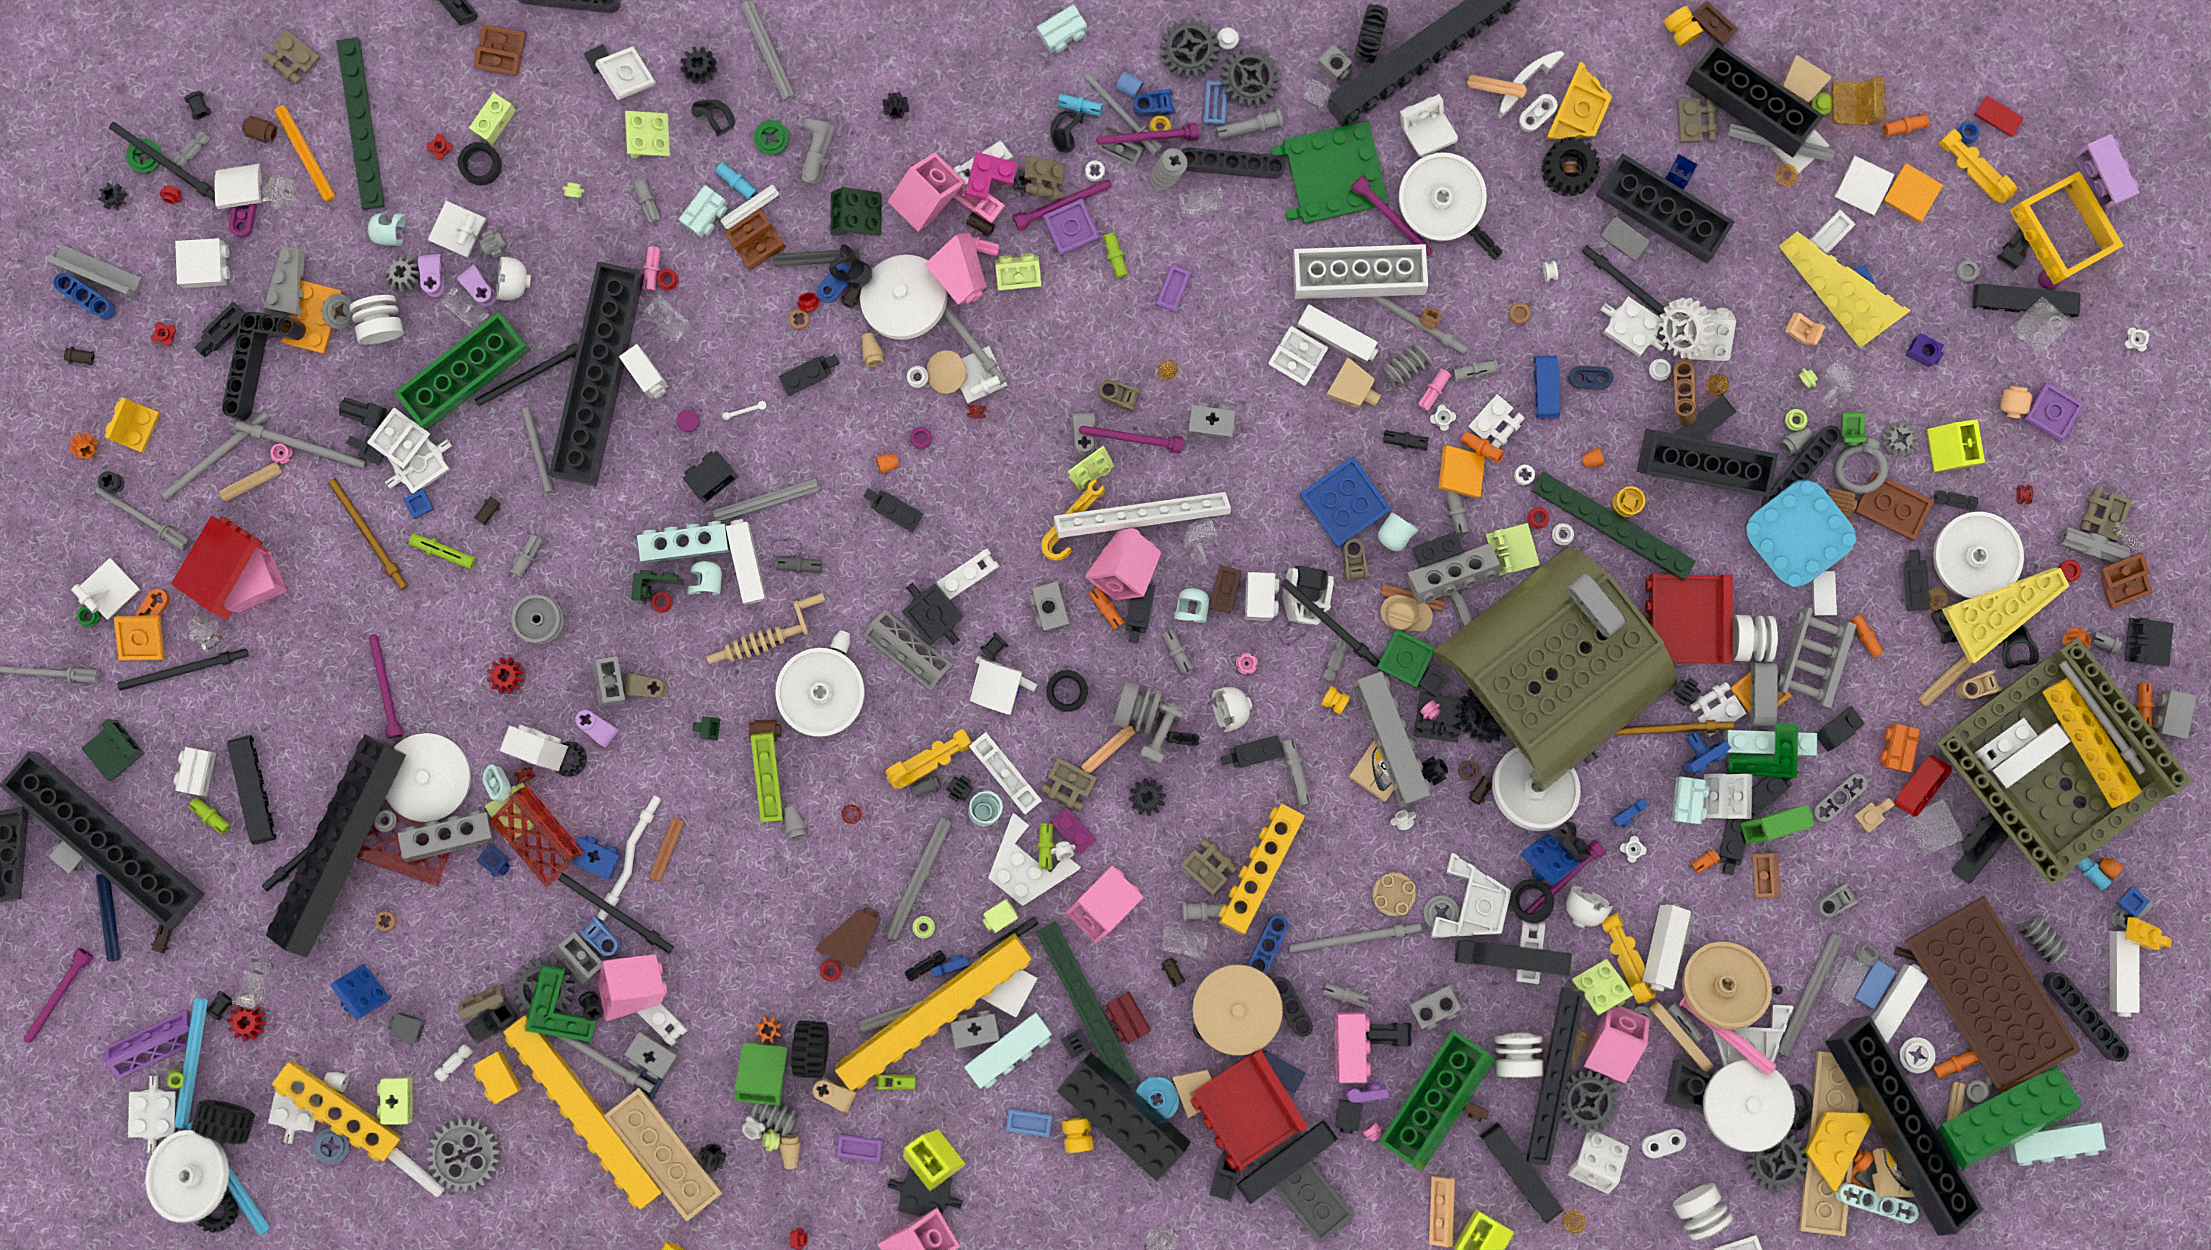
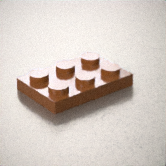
M1873 472L1867 484L1874 481L1878 474ZM1886 478L1878 489L1861 495L1854 513L1915 541L1934 501Z

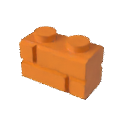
M1890 724L1889 728L1887 727L1884 732L1883 739L1886 740L1885 749H1882L1879 755V762H1882L1881 767L1904 773H1912L1921 729L1900 724Z

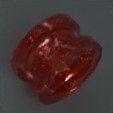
M967 405V409H969L967 417L986 418L984 411L987 410L986 406Z
M2018 485L2016 490L2017 504L2021 505L2025 502L2027 505H2030L2032 503L2033 488L2031 485H2026V487Z
M532 766L513 773L517 777V784L536 777L531 772L533 770Z
M853 804L845 806L841 812L843 821L848 824L859 822L862 816L860 808ZM849 808L858 813V816H855L856 819L853 821L845 816Z

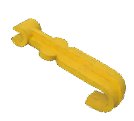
M1953 129L1938 143L1945 151H1951L1958 158L1956 160L1957 167L1959 169L1967 168V174L1994 201L2005 203L2018 190L2015 183L2007 175L2002 177L1984 158H1978L1979 150L1976 147L1967 148L1961 141L1962 136L1957 130Z
M1096 479L1092 480L1088 484V489L1065 514L1085 512L1097 498L1104 496L1106 489L1104 486H1101L1098 491H1094L1099 483ZM1055 525L1042 539L1041 548L1043 554L1048 559L1060 561L1069 556L1072 549L1067 547L1060 554L1053 553L1054 545L1061 539L1058 538Z
M961 729L954 733L953 739L943 744L941 741H935L932 744V750L926 749L904 763L899 761L885 771L887 781L895 789L904 788L938 769L939 763L943 766L950 764L951 755L958 751H968L971 749L969 745L972 742L966 731Z
M1618 912L1608 916L1601 924L1605 932H1609L1613 940L1610 945V951L1615 955H1619L1617 961L1637 1003L1649 1002L1650 999L1655 998L1656 991L1650 989L1651 985L1642 982L1646 967L1638 950L1633 949L1636 941L1632 936L1625 935L1622 928L1623 921Z

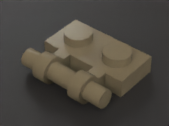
M286 29L272 45L278 51L276 55H272L267 51L262 57L272 69H277L287 81H292L296 85L302 80L297 75V72L301 69L308 74L321 58ZM285 57L293 63L291 67H287L282 63Z
M1700 98L1678 99L1680 143L1702 142V133H1708L1710 142L1717 141L1719 125L1716 124V113H1718V106L1707 98V106H1701ZM1701 114H1707L1708 125H1702Z
M1032 155L1026 156L1025 178L1031 180V184L1026 186V191L1036 197L1046 196L1049 200L1063 199L1064 192L1059 191L1057 186L1063 185L1064 163Z
M2095 488L2093 494L2089 496V506L2086 514H2083L2081 530L2090 532L2091 526L2095 525L2097 526L2095 534L2105 536L2108 540L2117 542L2123 530L2132 500L2114 493H2109L2107 500L2101 498L2103 490ZM2098 506L2103 508L2100 518L2095 517Z
M1057 758L1048 776L1055 783L1053 787L1044 784L1041 791L1047 794L1048 798L1052 800L1055 798L1065 803L1069 809L1074 808L1080 811L1084 803L1076 800L1078 795L1081 794L1088 797L1097 778ZM1061 785L1073 790L1071 796L1059 791Z
M1204 838L1199 844L1205 849L1204 853L1201 855L1194 849L1180 866L1209 893L1214 895L1228 880L1222 874L1225 868L1233 874L1238 867L1232 862L1233 859L1229 856L1226 857L1217 849L1218 846L1214 842L1210 843ZM1210 855L1220 863L1217 868L1207 861Z
M503 985L488 987L485 992L478 995L472 994L466 1000L461 1001L458 1006V1013L461 1019L467 1017L471 1019L478 1016L485 1009L489 1008L492 1010L502 1004L501 1002H504L505 990Z

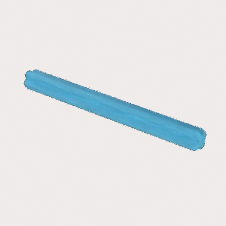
M203 997L195 998L193 1003L182 1073L184 1076L183 1085L180 1087L174 1124L179 1129L187 1128L189 1124L208 1000Z
M193 1121L187 1125L188 1130H191ZM228 1165L227 1189L257 1234L262 1235L266 1233L270 1226Z

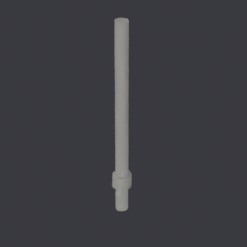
M1385 296L1369 297L1441 341L1442 345L1450 346L1461 354H1464L1468 347L1455 340L1454 336L1446 332L1445 334L1437 328L1429 329L1424 327L1420 323L1419 317Z
M946 304L943 315L982 362L984 370L993 377L997 375L1000 381L999 385H1002L1006 378L998 370L996 362L986 355Z
M264 411L254 420L247 421L246 424L253 426L255 424L262 425L270 416ZM243 431L237 432L161 493L165 500L171 498L248 435L251 436V434Z
M240 421L236 422V430L249 433L252 437L269 439L356 467L365 468L366 460L266 430L264 426L257 424L253 426Z
M2067 660L2059 663V667L2122 751L2120 754L2125 761L2130 762L2138 775L2146 771L2136 756L2137 752L2132 746L2129 747Z
M1421 923L1405 926L1397 924L1392 928L1289 944L1290 953L1393 936L1400 938L1405 937V934L1422 932Z
M555 1036L624 1077L629 1084L637 1085L649 1093L653 1090L655 1085L640 1077L641 1074L626 1069L577 1039Z

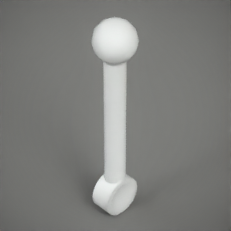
M760 401L758 405L731 413L724 412L722 418L729 420L730 417L757 409L764 410L766 403Z

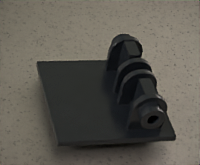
M2129 618L2125 661L2169 667L2174 623L2149 620V618Z
M1420 693L1414 736L1458 743V736L1461 733L1459 725L1461 717H1458L1457 713L1462 712V709L1458 708V704H1463L1462 699L1439 695L1435 697L1432 694ZM1432 700L1436 704L1439 703L1440 714L1433 720L1429 718L1424 719L1420 712L1422 708Z

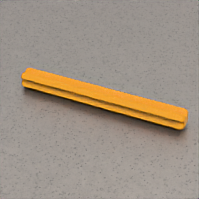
M284 105L275 108L274 112L323 200L326 202L333 200L335 194L287 108Z

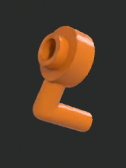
M1867 1149L1858 1150L1853 1158L1851 1184L1869 1190L1866 1185L1855 1177L1858 1172L1866 1170L1874 1159V1155Z

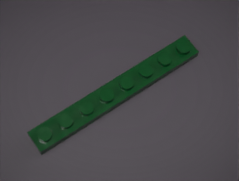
M354 37L336 40L361 207L363 210L385 207L360 39Z
M1544 471L1531 491L1682 581L1687 578L1696 562Z
M1056 921L1039 929L1036 933L1104 1064L1128 1085L1138 1081Z

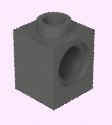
M397 1013L395 1017L392 1016L388 1025V1029H390L389 1036L417 1043L420 1041L426 1020L404 1013Z

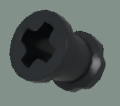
M201 91L192 92L184 97L185 102L189 104L192 110L191 116L194 120H199L211 114V109L207 108L203 99L204 94Z
M103 472L98 478L100 488L111 493L122 491L125 485L123 477L114 472ZM110 479L114 481L113 485L109 483Z
M994 632L990 641L985 646H981L980 649L995 661L996 655L1009 645Z
M219 990L216 994L217 997L209 1006L207 1005L206 1013L220 1021L222 1014L229 1006L234 1004V1000Z
M587 991L581 994L578 1000L584 1009V1018L588 1021L597 1020L603 1015V1008L598 1004L599 997L594 991Z

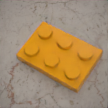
M300 280L303 298L299 300V308L302 309V317L289 314V317L303 322L306 327V333L300 340L282 339L281 342L325 354L333 328L329 327L322 320L323 314L320 310L323 308V301L327 300L330 295H343V292ZM332 307L333 310L335 311V315H334V316H336V315H337V312H338V308Z

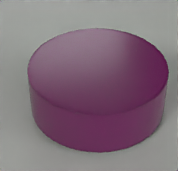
M2045 269L2038 275V282L2044 289H2054L2061 283L2060 281L2054 285L2049 276H2047Z
M684 410L679 413L677 425L682 431L693 432L699 426L700 420L694 411Z
M924 427L915 428L910 435L912 445L917 449L929 447L932 442L931 432Z

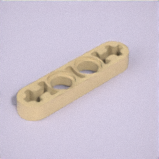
M1655 1001L1648 1009L1658 1022L1670 1031L1671 1037L1679 1046L1686 1050L1685 1053L1696 1066L1707 1074L1714 1068L1713 1064L1658 1001Z

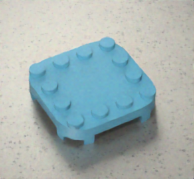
M1797 480L1791 483L1790 486L1757 511H1754L1749 517L1746 526L1747 537L1753 547L1778 578L1792 587L1803 586L1814 580L1846 556L1856 542L1855 530L1851 522L1823 487L1811 480Z

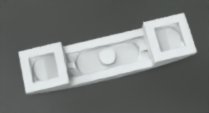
M1558 51L1539 58L1527 66L1515 78L1513 83L1524 84L1539 69L1547 74L1562 59L1564 53ZM1510 95L1504 96L1498 111L1500 119L1517 103L1518 98Z
M986 732L969 745L971 750L1024 814L1028 813L1042 801Z

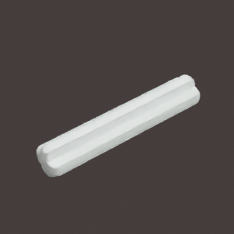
M770 185L721 218V223L728 230L778 197L777 189L775 186Z
M394 1148L390 1152L388 1159L435 1197H439L444 1192L445 1186L439 1184L435 1178L398 1148Z

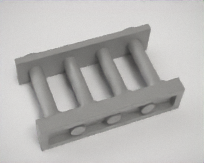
M1800 608L1794 617L1795 626L1781 671L1778 674L1777 693H1787L1788 688L1814 697V706L1831 708L1857 624L1840 622L1839 625L1835 626L1811 617L1812 608ZM1808 625L1834 634L1833 645L1829 647L1804 638ZM1801 646L1827 655L1826 667L1823 668L1798 659ZM1796 667L1821 676L1820 687L1816 689L1791 680L1794 668Z
M1168 703L1167 706L1162 705L1159 713L1165 715L1153 743L1149 747H1143L1140 758L1158 766L1162 763L1165 755L1161 754V746L1173 719L1179 722L1183 716V713L1180 712V707Z

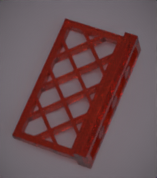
M528 785L514 792L508 802L489 820L546 888L575 860L584 854L583 850ZM513 803L521 810V814L513 813ZM501 816L508 817V827L504 826L499 820ZM514 818L521 819L522 829L514 828ZM527 820L533 824L535 831L528 830ZM515 833L522 834L523 844L517 842ZM528 835L536 836V846L529 845ZM541 837H544L549 843V848L542 847ZM529 850L536 851L537 860H533L529 856ZM542 852L550 853V862L543 861ZM556 854L565 862L563 865L556 864ZM543 867L551 868L550 878L544 874Z
M395 814L397 823L402 821L406 823L407 827H410L409 824L416 826L417 829L425 827L423 823ZM374 823L372 824L373 830L368 833L367 837L375 834L379 844L372 848L362 845L356 859L439 887L442 879L441 875L451 852L443 854V857L438 855L440 864L437 871L430 869L426 863V860L432 857L406 863L403 859L398 858L402 854L395 830H391L393 838L382 842L378 834L379 830L374 826ZM444 831L441 836L450 838L451 833ZM429 838L419 842V845L428 843ZM396 841L400 851L393 855L387 854L384 846Z

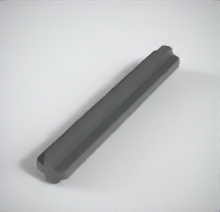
M852 249L856 258L859 259V250ZM840 250L774 254L773 264L779 267L832 263L841 254ZM847 257L843 262H851V260Z

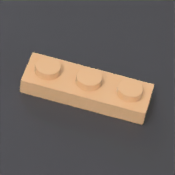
M1431 1176L1429 1244L1443 1247H1452L1455 1178Z

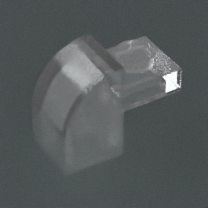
M1840 358L1833 361L1819 375L1831 389L1816 405L1821 410L1827 406L1831 409L1840 400L1838 396L1844 401L1853 393L1855 387L1854 375Z
M1211 516L1192 523L1187 528L1183 538V549L1193 548L1190 555L1194 565L1198 564L1199 568L1209 564L1202 544L1218 538Z
M252 958L243 971V983L234 995L232 1004L254 1010L258 1004H263L272 981L274 963Z

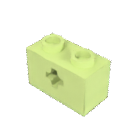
M493 92L469 129L474 135L492 146L516 112V109L511 103Z
M1005 899L984 913L985 918L983 922L989 931L993 929L996 933L1018 919L1019 916L1009 900Z
M386 1077L381 1079L377 1086V1094L380 1096L377 1117L380 1119V1125L411 1123L412 1077ZM390 1098L398 1099V1103L390 1102Z

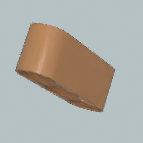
M1683 359L1674 366L1675 411L1679 424L1689 426L1696 421L1697 417L1696 381L1693 363ZM1682 372H1689L1686 375L1680 374ZM1683 391H1689L1688 394H1681ZM1685 410L1691 411L1687 414L1681 413Z

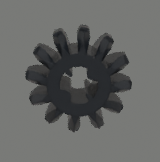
M692 47L693 53L690 54L688 51H685L687 58H681L680 61L683 66L680 69L685 73L687 80L692 78V82L696 84L700 78L702 84H705L704 77L707 76L712 80L713 76L710 72H717V68L714 66L717 64V60L712 58L713 53L711 51L706 52L705 47H701L699 52L696 47ZM695 63H702L703 66L700 68L695 66Z
M1146 778L1143 780L1144 787L1138 781L1135 783L1139 791L1133 788L1130 789L1131 793L1137 795L1136 797H1129V801L1137 800V803L1131 808L1134 810L1140 805L1139 815H1142L1144 808H1146L1147 816H1151L1150 808L1153 807L1154 811L1159 813L1160 811L1155 805H1165L1164 802L1158 799L1165 798L1166 794L1158 795V791L1162 790L1163 786L1160 785L1157 789H1154L1156 780H1153L1151 786H1148ZM1150 791L1154 799L1146 804L1142 801L1144 798L1141 799V794H1146Z

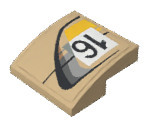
M1374 739L1349 775V778L1383 802H1386L1394 788Z
M1878 1148L1873 1150L1877 1173L1872 1175L1877 1197H1915L1888 1149Z

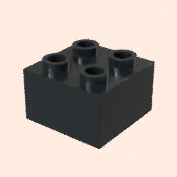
M718 451L707 453L702 458L703 462L697 467L693 465L685 471V476L682 478L704 504L739 477Z

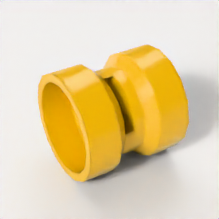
M1331 685L1321 705L1332 707L1333 711L1340 715L1350 696L1346 693L1340 694L1337 688Z

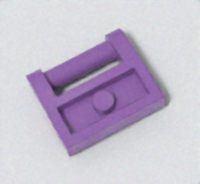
M1379 1082L1367 1083V1088L1360 1089L1349 1085L1344 1090L1345 1096L1355 1103L1389 1098L1388 1089Z

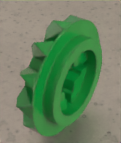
M774 120L761 123L754 132L756 147L761 153L770 156L772 154H779L785 149L789 140L788 132L784 125ZM776 132L775 138L778 143L771 141L767 144L768 139L765 134L772 135Z
M140 139L161 154L162 151L155 142L149 139ZM130 144L126 152V160L131 169L139 173H150L158 168L159 163L152 158L145 159L142 163V159L137 155L144 153Z

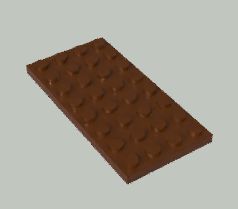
M1985 896L1978 898L1905 940L2000 1094L2081 1051Z

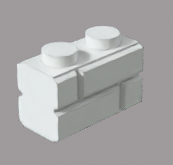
M185 747L178 759L181 767L179 773L177 772L174 777L175 791L207 796L216 752Z

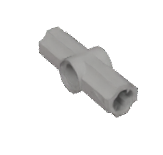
M2065 527L2059 540L2061 546L2081 552L2083 556L2089 555L2094 560L2115 563L2130 557L2131 554L2130 548L2108 541V538L2095 533L2087 534L2070 527Z

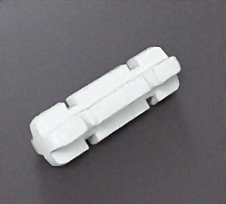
M467 1044L462 1045L458 1052H455L443 1064V1067L434 1073L435 1077L441 1082L449 1076V1073H453L465 1061L464 1058H468L473 1053L470 1046Z

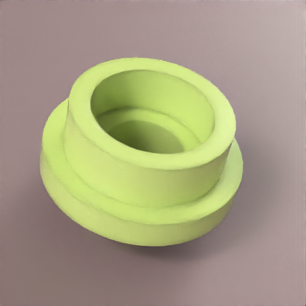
M568 182L567 186L562 187L565 196L578 198L582 197V193L585 190L580 188L581 184Z
M1803 368L1802 372L1798 374L1800 379L1808 389L1812 386L1816 387L1815 381L1818 378L1811 369L1807 371Z
M1793 409L1786 414L1785 424L1792 431H1800L1807 424V416L1802 410ZM1794 416L1799 418L1798 424L1793 423L1792 418Z
M927 916L918 917L913 923V932L919 938H928L933 934L935 924ZM921 923L928 925L927 931L923 932L920 930Z
M768 1129L767 1133L763 1134L762 1145L765 1146L766 1151L777 1150L780 1134L775 1132L774 1129Z

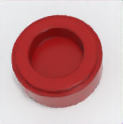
M2074 560L2063 561L2058 566V568H2061L2067 582L2075 581L2081 575V566Z

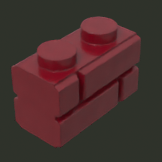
M1129 991L1106 1004L1108 1009L1104 1011L1110 1022L1115 1020L1119 1027L1115 1031L1121 1042L1126 1040L1127 1044H1130L1151 1031Z

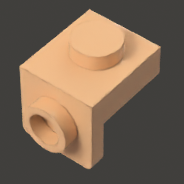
M1794 312L1785 332L1802 344L1816 345L1822 337L1825 326L1813 323L1801 313Z

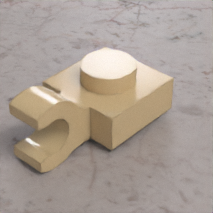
M1886 797L1876 806L1869 802L1853 816L1862 828L1869 833L1886 820L1882 813L1892 808L1895 804L1890 798Z

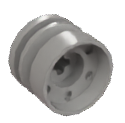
M1126 680L1113 725L1127 729L1131 720L1136 721L1135 731L1139 732L1141 723L1146 724L1144 734L1149 735L1156 725L1162 706V691L1157 689L1153 699L1149 697L1152 688L1148 687L1143 696L1139 694L1140 684Z

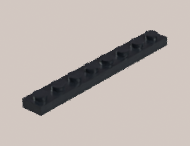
M1561 987L1526 1159L1530 1163L1549 1166L1551 1163L1585 991Z

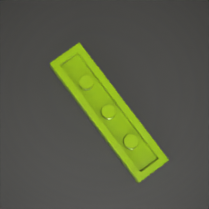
M774 732L751 734L760 821H781L784 817Z

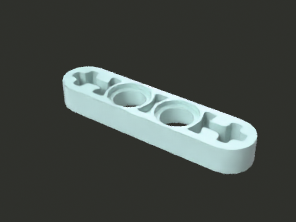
M1841 1183L1837 1192H1835L1836 1198L1842 1203L1905 1223H1912L1918 1217L1919 1212L1916 1205L1894 1197H1877L1875 1191L1853 1184ZM1844 1191L1855 1193V1198L1843 1195ZM1870 1194L1872 1198L1871 1203L1865 1206L1862 1202L1863 1196ZM1886 1200L1891 1202V1209L1888 1212H1884L1882 1208L1883 1202ZM1898 1209L1909 1210L1911 1213L1910 1215H1905L1898 1212Z

